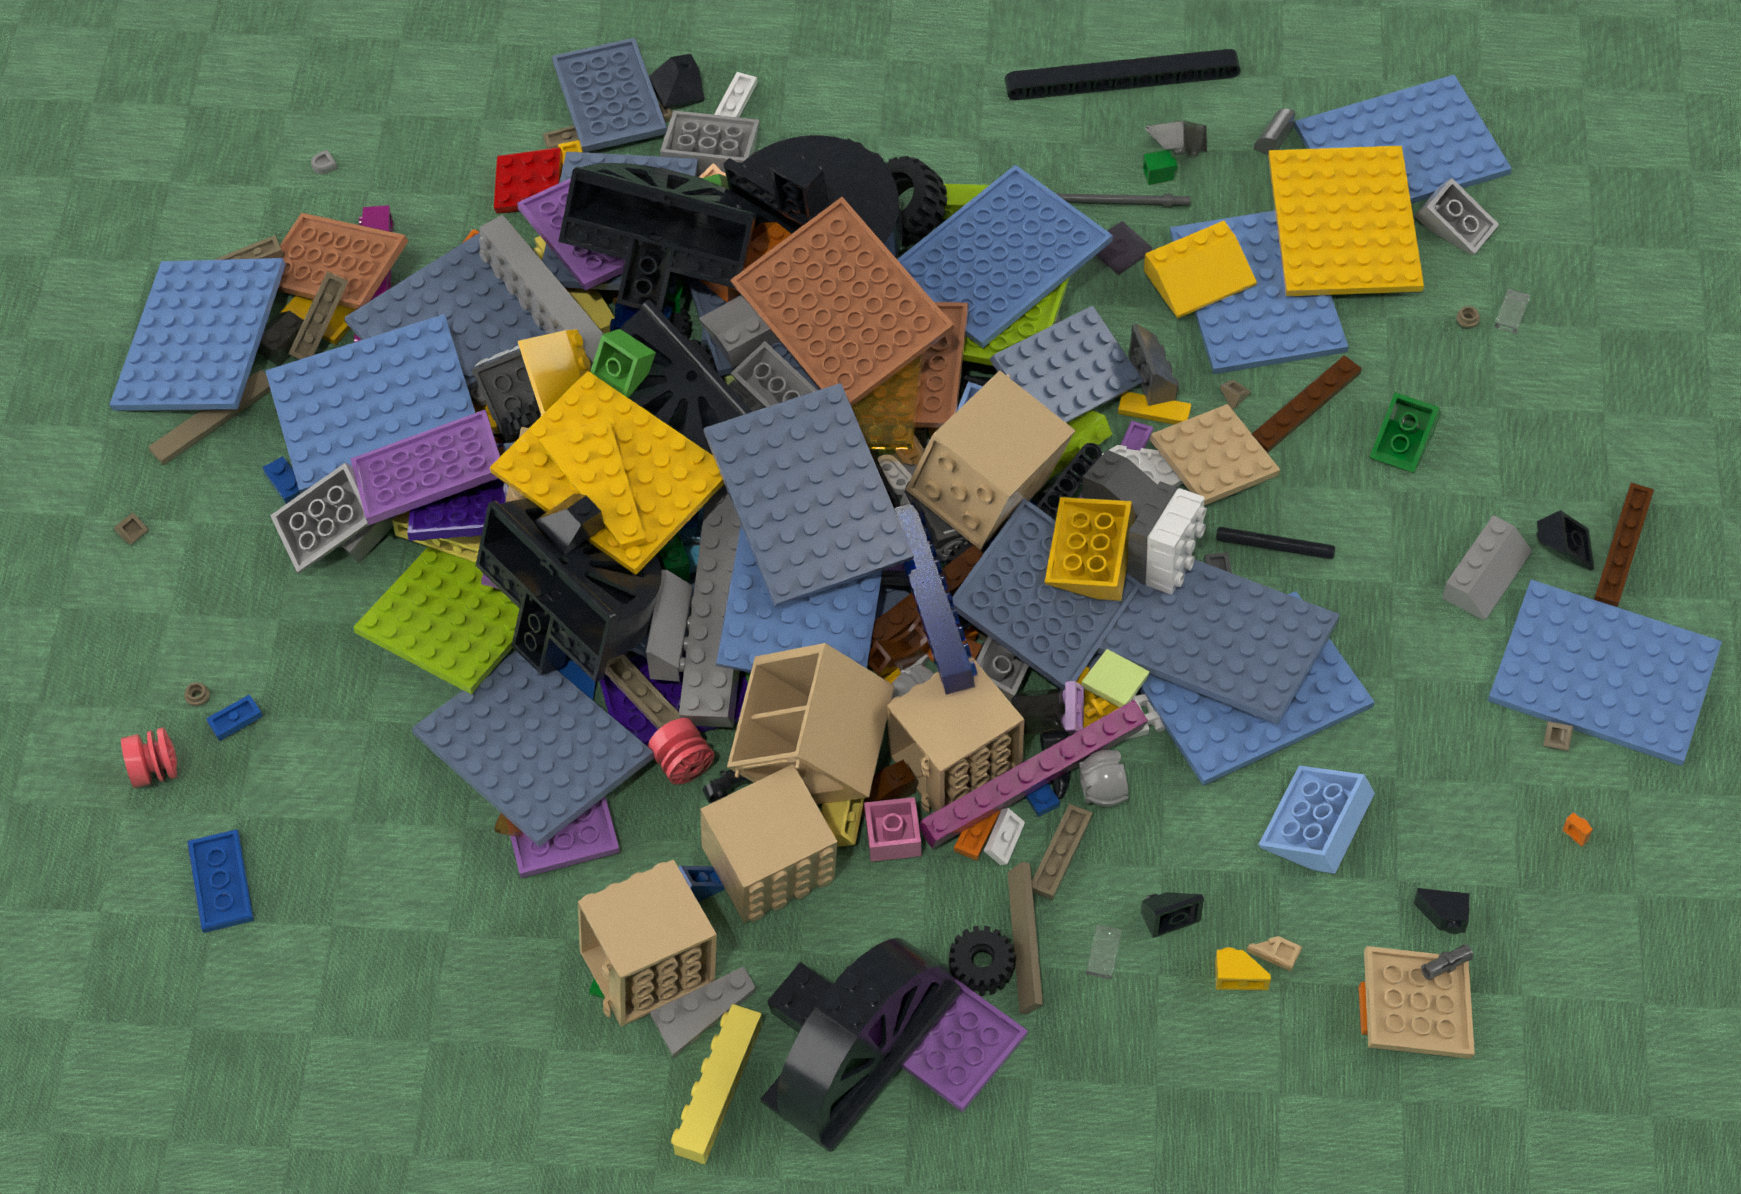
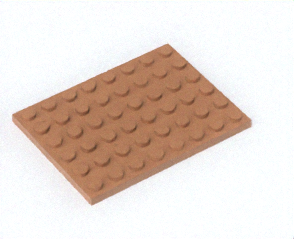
M843 197L839 198L730 280L732 285L819 389L841 383L851 407L955 329L954 324Z

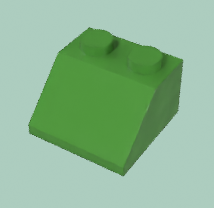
M621 329L602 334L590 373L629 398L649 374L656 352Z

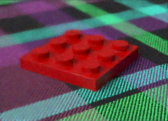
M560 147L497 156L494 210L496 214L519 211L518 202L559 184L563 152Z

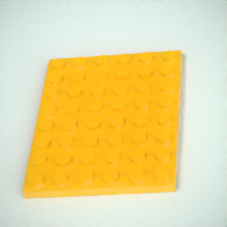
M1402 146L1269 150L1268 159L1286 296L1423 291L1424 282Z
M587 371L489 468L496 477L548 512L574 493L578 494V492L567 480L559 466L552 461L548 452L541 447L538 439L609 419L647 543L622 550L607 531L606 526L587 539V541L636 575L724 485V481L713 455Z

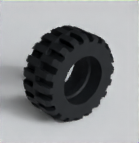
M900 156L899 159L895 157L889 159L888 163L884 162L894 178L899 197L903 192L914 187L911 201L901 211L903 222L901 246H910L912 242L918 243L923 237L931 233L934 227L937 228L939 226V220L945 214L944 206H947V197L945 196L947 195V190L942 178L919 159L908 156Z

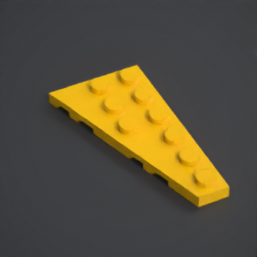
M609 419L538 439L541 447L548 452L552 461L559 466L578 494L587 495L601 510L607 531L622 550L647 543Z

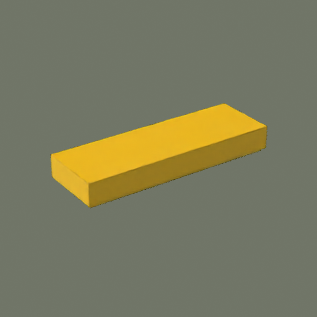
M1126 392L1121 396L1118 414L1175 425L1188 420L1191 404L1169 401L1148 406L1145 395Z

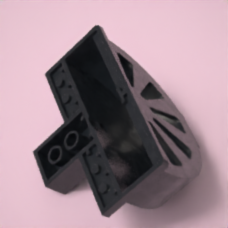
M824 135L798 136L770 144L749 156L742 163L736 162L731 158H728L723 163L729 190L746 199L755 208L757 213L756 225L777 222L793 234L839 198L843 197L893 256L897 258L903 238V222L897 186L881 155L866 149L860 142H854L849 138L846 140Z
M598 163L583 167L576 166L571 175L558 242L625 259L616 303L642 309L641 305L649 299L663 312L667 305L673 273L735 288L730 280L743 271L757 213L755 208L746 199L733 191L703 178L666 168L628 163Z
M648 299L641 305L642 309L620 328L656 352L649 374L629 396V399L713 455L703 432L704 428L751 413L752 411Z
M525 498L499 504L497 501L488 503L475 566L519 608L511 646L540 675L563 667L566 655H568L594 682L603 680L608 660L616 658L634 648L644 638L650 627L662 576L657 555L636 575L587 540L564 555L535 523V520L545 514L546 511L531 500Z
M902 938L888 939L875 945L853 964L848 965L833 984L799 962L767 1001L771 1013L799 1034L788 1054L782 1073L760 1098L761 1102L829 1152L834 1151L960 996V987L953 981L951 972ZM935 981L934 986L918 1006L929 985ZM911 990L897 1021L902 998L906 992ZM881 1017L882 1041L877 1046L868 1036V1033ZM852 1058H870L866 1064L843 1075ZM852 1086H854L848 1092V1094L838 1103V1105L830 1112V1108L833 1102L836 1101L840 1096H842L846 1091H848Z

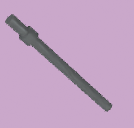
M1057 193L1059 197L1068 203L1163 205V207H1172V205H1190L1191 199L1190 196H1173V194L1164 193V196Z

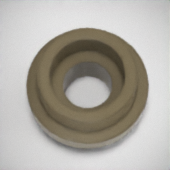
M1465 306L1458 311L1456 320L1462 327L1472 328L1479 323L1480 315L1476 308Z
M199 682L188 685L184 693L186 702L191 706L203 705L210 696L208 688Z

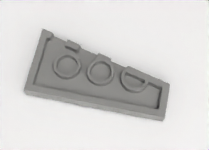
M741 967L651 1011V1017L673 1059L688 1044L691 1045L699 1039V1035L705 1030L715 1026L724 1012H729L732 1004L739 1006L756 992V987L746 969Z

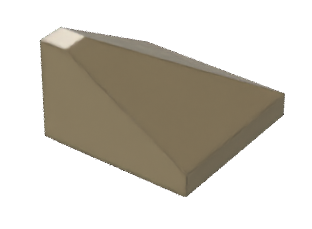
M1230 380L1220 386L1227 402L1233 409L1237 408L1250 394V390L1235 380Z
M134 512L113 528L129 545L149 531Z
M1547 721L1543 746L1569 751L1573 726Z

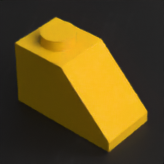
M1227 947L1216 952V990H1269L1271 974L1244 950Z

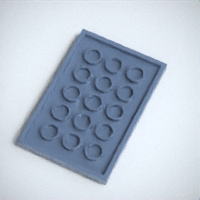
M635 38L552 56V62L582 152L585 153L666 134L667 126Z
M1093 306L994 354L990 358L998 372L1001 371L1005 375H1010L1009 378L1066 423L1119 397L1144 382Z

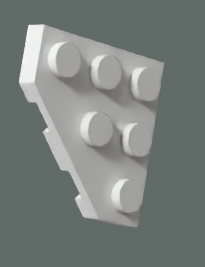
M1116 445L1109 450L1128 458L1156 484L1160 481L1175 487L1184 484L1158 450L1141 448V451L1127 449V446Z

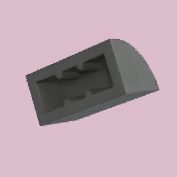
M1291 109L1277 111L1255 142L1254 150L1268 155L1269 150H1279L1293 129L1295 111Z

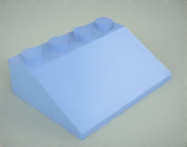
M1299 765L1258 844L1259 847L1311 870L1335 874L1375 794L1365 774Z

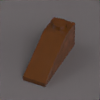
M904 759L880 770L873 776L869 797L864 798V803L902 799L916 793L915 778ZM864 803L860 819L865 817Z

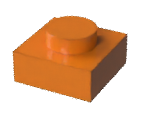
M1574 812L1566 819L1563 831L1581 847L1589 841L1593 830L1587 820L1579 817Z

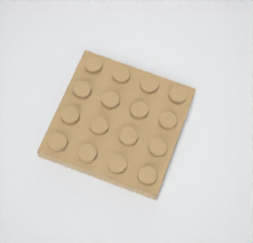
M1228 404L1154 432L1150 437L1152 444L1187 489L1192 493L1205 497L1204 506L1274 478L1280 473L1279 467L1251 435V432Z
M1367 946L1364 949L1368 1048L1471 1059L1475 1052L1469 961L1460 964L1451 973L1445 972L1432 980H1427L1422 974L1421 966L1437 959L1439 954Z

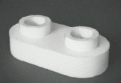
M880 456L878 461L893 492L897 495H903L912 475L894 456Z

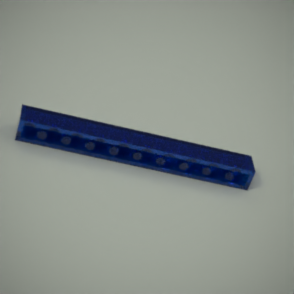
M915 502L896 507L894 510L914 555L913 560L902 564L945 694L975 687L973 676L978 675L974 660L970 662L968 660L972 658L968 643L963 644L962 641L966 640L963 628L956 625L960 623L956 609L951 610L954 604L951 593L945 592V590H948L945 576L939 575L942 573L939 559L934 560V557H937L934 544L928 543V541H931L928 527L923 528V525H926L923 512L917 511Z

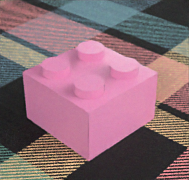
M915 797L864 803L871 862L921 856V838Z

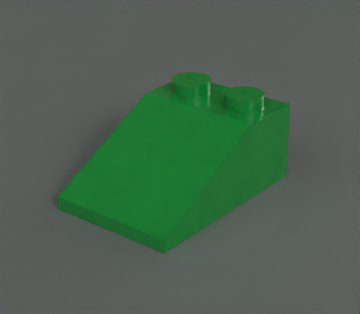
M1394 392L1369 458L1415 473L1441 416L1440 408Z

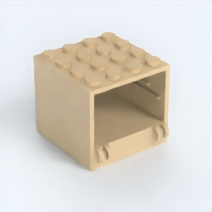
M971 655L964 659L956 660L951 667L943 672H936L931 679L923 684L915 685L910 692L901 697H895L887 705L889 756L894 763L904 759L915 778V788L922 796L921 807L927 813H930L929 808L934 812L940 810L1018 766L1023 761L1024 718Z
M794 764L700 809L702 848L743 923L749 920L751 922L757 921L765 915V912L771 909L779 910L786 906L788 901L794 898L801 899L807 896L810 890L818 886L823 888L833 881L832 879L835 878L837 840Z
M674 859L669 862L658 863L653 869L646 872L635 873L621 883L610 884L605 890L595 894H587L578 901L580 953L605 997L603 1000L604 1014L610 1018L612 1010L620 1026L646 1016L651 1011L715 981L717 934Z

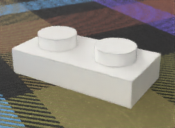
M1009 808L1002 809L984 852L999 865L1008 864L1025 822Z

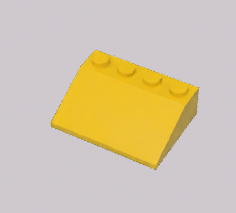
M1225 221L1145 253L1144 272L1177 319L1257 285V281L1240 244Z
M578 329L564 330L518 341L541 416L587 371H591L590 360L586 356L583 339Z
M1060 497L1045 584L1095 599L1121 601L1129 557V530L1134 524L1136 517L1132 501Z

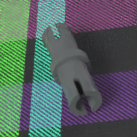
M1463 944L1451 952H1443L1439 954L1437 959L1421 966L1422 974L1427 980H1432L1445 972L1451 973L1460 964L1472 960L1473 952L1467 944Z

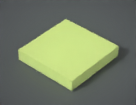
M1106 649L1083 679L1081 685L1084 686V689L1121 708L1132 700L1149 677L1150 671Z

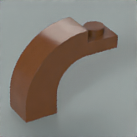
M933 603L927 604L913 624L901 635L891 640L877 641L869 651L867 663L878 676L890 675L897 668L901 671L909 667L929 651L933 640L941 638L938 633L948 620Z

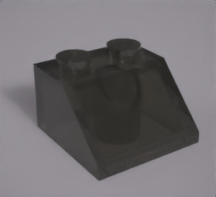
M1182 120L1146 126V131L1165 150L1173 151L1174 155H1185L1187 158L1199 157V153L1207 152V126Z
M290 310L276 314L266 323L257 352L275 365L281 366L292 356L288 352L304 320Z
M1065 689L1025 691L1013 697L1012 705L1024 718V734L1065 731L1062 723V717L1065 714V704L1063 702V690Z

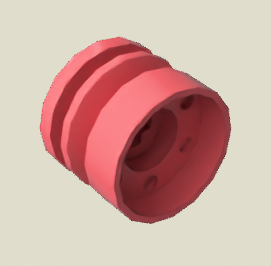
M679 718L665 724L655 732L648 743V748L654 753L655 761L661 765L662 771L667 775L669 781L675 785L684 784L699 777L709 768L715 757L714 751L708 746L707 741L701 737L700 731L689 718Z
M164 727L157 729V741L151 730L147 731V743L143 744L138 734L121 738L126 769L131 784L135 789L151 785V773L153 772L156 773L160 782L165 781L164 769H166L170 779L177 778L175 748Z

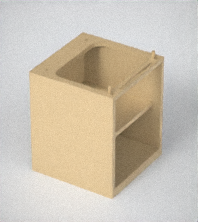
M1001 371L994 375L932 435L906 488V491L980 550L1003 528L1022 500L1025 498L1029 501L1046 484L1075 432L1071 426L1009 378L1010 375H1005Z
M826 643L755 656L727 767L736 772V778L740 774L755 783L794 764L816 805L869 797L887 720V705L892 699L894 685Z

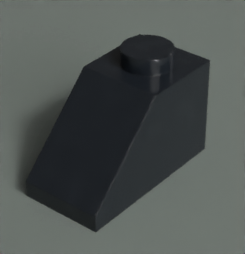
M1417 888L1414 905L1438 930H1443L1450 934L1465 933L1469 922L1470 893Z

